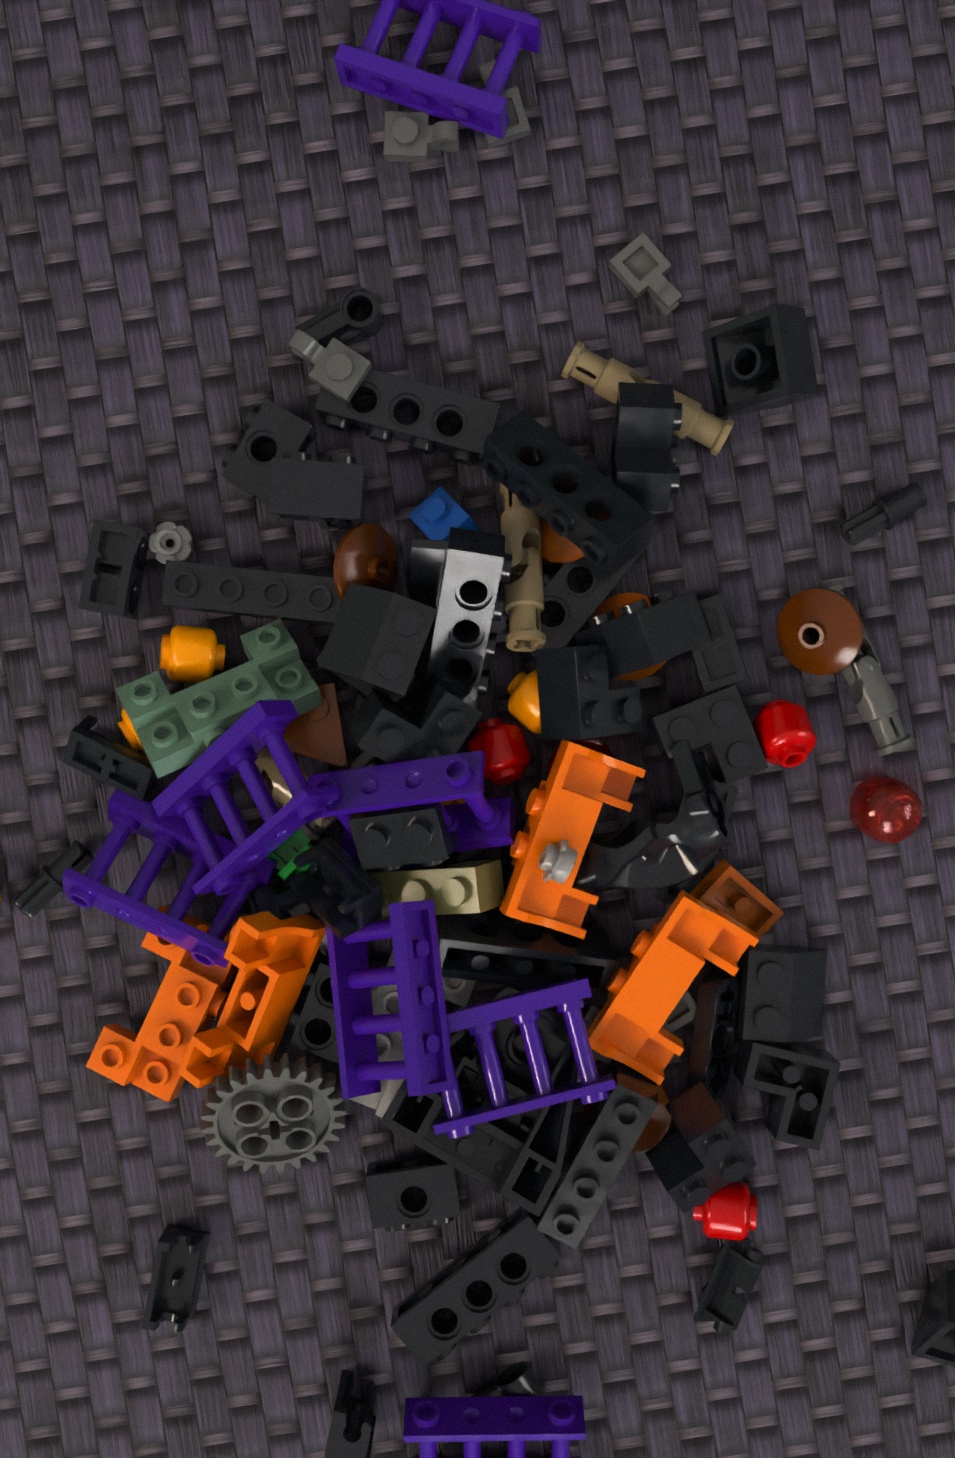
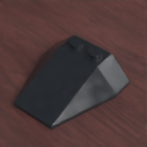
M507 985L493 999L519 993L520 991ZM549 1008L539 1010L540 1018L536 1020L554 1088L577 1082L578 1069L565 1018ZM512 1017L495 1021L496 1029L492 1033L509 1099L536 1093L519 1024H514ZM468 1028L457 1031L451 1037L452 1041H449L464 1109L466 1111L490 1105L491 1100L475 1036L469 1035ZM405 1079L379 1123L539 1217L561 1175L574 1100L473 1125V1133L448 1139L446 1132L435 1135L433 1128L436 1118L447 1116L442 1093L408 1096L407 1080Z

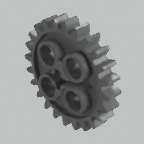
M284 1053L279 1062H273L271 1056L265 1054L263 1064L258 1065L250 1057L246 1058V1069L241 1070L231 1065L229 1066V1078L217 1075L216 1088L207 1087L206 1100L201 1102V1133H205L206 1146L214 1145L215 1157L227 1154V1165L230 1166L241 1160L243 1162V1171H247L253 1164L259 1165L260 1174H264L269 1165H275L279 1173H283L286 1163H291L296 1169L301 1168L300 1159L304 1157L315 1162L317 1161L316 1150L329 1152L330 1141H339V1129L346 1126L345 1099H342L341 1083H335L333 1072L322 1074V1064L319 1062L307 1068L305 1056L299 1058L295 1064L289 1063L288 1053Z

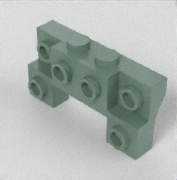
M281 619L240 635L244 653L249 662L170 695L158 671L116 688L122 707L157 778L192 764L258 700H291L298 716L323 705L320 690L302 662L298 646Z

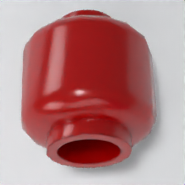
M787 700L772 701L760 709L752 723L768 763L788 768L798 766L807 759V755L816 746L817 737L808 713L801 705Z
M501 718L490 719L477 726L478 733L468 743L469 752L482 750L485 754L484 781H491L493 786H502L524 777L526 774L524 769L531 762V754L522 729L514 723H503Z
M731 1182L711 1195L705 1203L694 1207L693 1220L702 1221L703 1233L709 1238L744 1240L749 1230L756 1231L757 1194H750V1189L745 1182Z

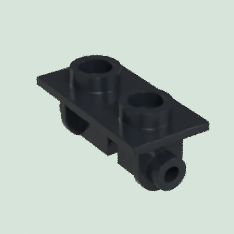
M726 1240L720 1246L714 1258L715 1267L710 1279L698 1295L697 1301L699 1305L693 1320L696 1322L715 1321L713 1328L725 1336H729L731 1330H737L748 1303L745 1298L736 1293L737 1287L746 1293H752L764 1266V1262L761 1260L763 1252L751 1246L752 1240Z

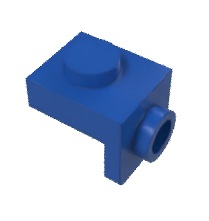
M441 486L408 514L413 523L429 540L448 541L450 527L479 531L471 517Z

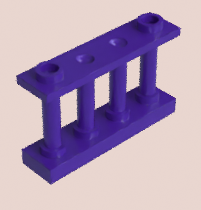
M377 0L381 3L362 46L355 48L340 43L334 56V61L341 85L447 121H456L459 125L503 139L509 125L507 99L501 97V94L520 49L539 54L542 47L541 20L533 17L525 10H511L484 0ZM401 8L419 14L421 18L403 60L396 62L381 57L378 53L397 9ZM440 21L461 28L462 31L444 73L435 75L418 68L436 26ZM482 35L503 42V45L485 88L477 89L460 83V80L478 37Z
M258 700L151 802L158 817L178 815L181 819L185 818L210 869L203 878L192 886L195 895L216 892L220 896L237 889L242 884L240 879L305 823L312 822L325 814L327 811L325 806L340 794L336 786L310 788L283 737L285 734L284 728L298 716L291 700ZM266 745L293 796V799L280 810L255 763L257 759L256 754ZM238 771L265 822L253 834H251L228 788L230 784L229 779ZM211 796L237 846L225 858L201 811L204 808L203 803Z
M482 750L314 774L308 777L310 788L337 787L340 794L325 806L327 811L320 818L331 816L338 818L344 826L342 848L359 864L361 863L348 822L353 813L440 802L448 832H457L459 841L453 852L514 844L516 804L511 796L486 799L483 795L485 754ZM464 799L466 801L449 805L441 803L442 801Z
M116 789L108 801V820L112 821L114 827L84 875L69 868L65 870L62 875L63 892L67 894L70 901L80 907L90 909L94 906L190 951L192 958L206 966H215L217 964L226 968L229 961L224 958L228 943L224 942L223 939L249 891H254L272 882L277 862L265 857L240 879L242 884L227 894L207 933L182 922L196 897L192 886L210 871L186 820L179 818V816L158 817L151 803L145 800L140 801ZM137 833L152 840L154 846L124 895L101 884V881L128 836ZM213 833L224 858L237 848L234 842ZM177 852L190 858L194 864L165 914L141 902L169 853L174 854Z
M434 900L388 904L390 920L372 922L342 940L326 926L342 1099L381 1092L380 1080L406 1079L408 1096H424L454 1089ZM392 938L395 966L369 969L366 941ZM397 985L399 1013L374 1015L371 987ZM402 1032L404 1060L378 1062L376 1033Z
M586 975L446 1011L449 1041H452L450 1033L467 1028L469 1035L475 1036L491 1104L465 1111L451 1057L454 1089L441 1092L447 1116L435 1119L433 1124L435 1135L446 1132L448 1139L458 1138L473 1133V1125L578 1098L581 1099L582 1104H590L609 1097L607 1091L616 1089V1084L612 1073L598 1076L581 1008L585 1006L583 999L592 997ZM557 1006L558 1013H563L581 1080L556 1088L553 1086L536 1020L540 1018L539 1010ZM510 1017L513 1018L514 1024H519L536 1093L509 1099L492 1033L496 1029L495 1021Z
M582 1395L405 1398L404 1442H419V1458H437V1442H463L464 1458H481V1441H508V1458H526V1441L552 1440V1458H581L570 1457V1440H586Z

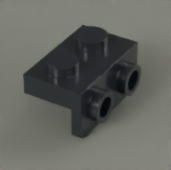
M440 802L353 813L348 820L362 870L379 868L380 871L388 872L399 869L407 864L439 865L450 858L459 841L457 832H448Z

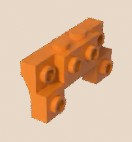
M562 740L547 781L541 780L539 789L534 788L527 800L526 813L529 816L523 831L519 830L516 833L514 844L510 848V856L513 857L511 864L515 868L499 910L506 916L584 939L587 931L581 927L589 903L596 905L599 897L591 891L573 886L574 880L603 803L631 812L633 803L628 802L636 776L644 778L646 770L570 741ZM565 839L568 841L567 846L578 851L575 865L563 884L552 879L549 882H545L543 880V870L538 868L540 856L549 842L556 845L559 841Z
M681 890L660 923L655 922L649 932L644 929L637 936L630 950V953L634 955L625 969L619 966L611 975L606 989L609 991L608 1000L587 1030L591 1049L605 1057L629 1066L658 1085H661L665 1079L663 1070L674 1054L680 1056L684 1050L683 1041L662 1028L663 1024L705 964L704 958L732 976H735L739 970L737 962L749 944L755 947L759 941L756 932L719 909L716 911L689 893Z
M170 904L159 906L158 911L166 914ZM186 913L182 921L207 933L211 925ZM229 930L223 939V941L228 944L230 942ZM147 932L141 946L170 960L171 964L139 1033L136 1034L116 1023L104 1026L86 1067L122 1086L131 1083L169 1103L178 1097L186 1080L178 1074L185 1056L184 1048L192 1035L209 1030L214 1017L219 1018L229 996V993L226 991L237 967L231 962L228 963L226 968L217 964L215 966H206L192 958L190 951Z
M269 911L239 917L230 931V942L224 954L226 960L239 968L238 974L217 1026L192 1035L184 1048L185 1056L178 1074L198 1089L216 1082L217 1075L229 1078V1066L231 1065L241 1070L246 1069V1058L250 1057L257 1065L263 1064L265 1054H269L273 1060L326 932V925L308 913L280 920Z

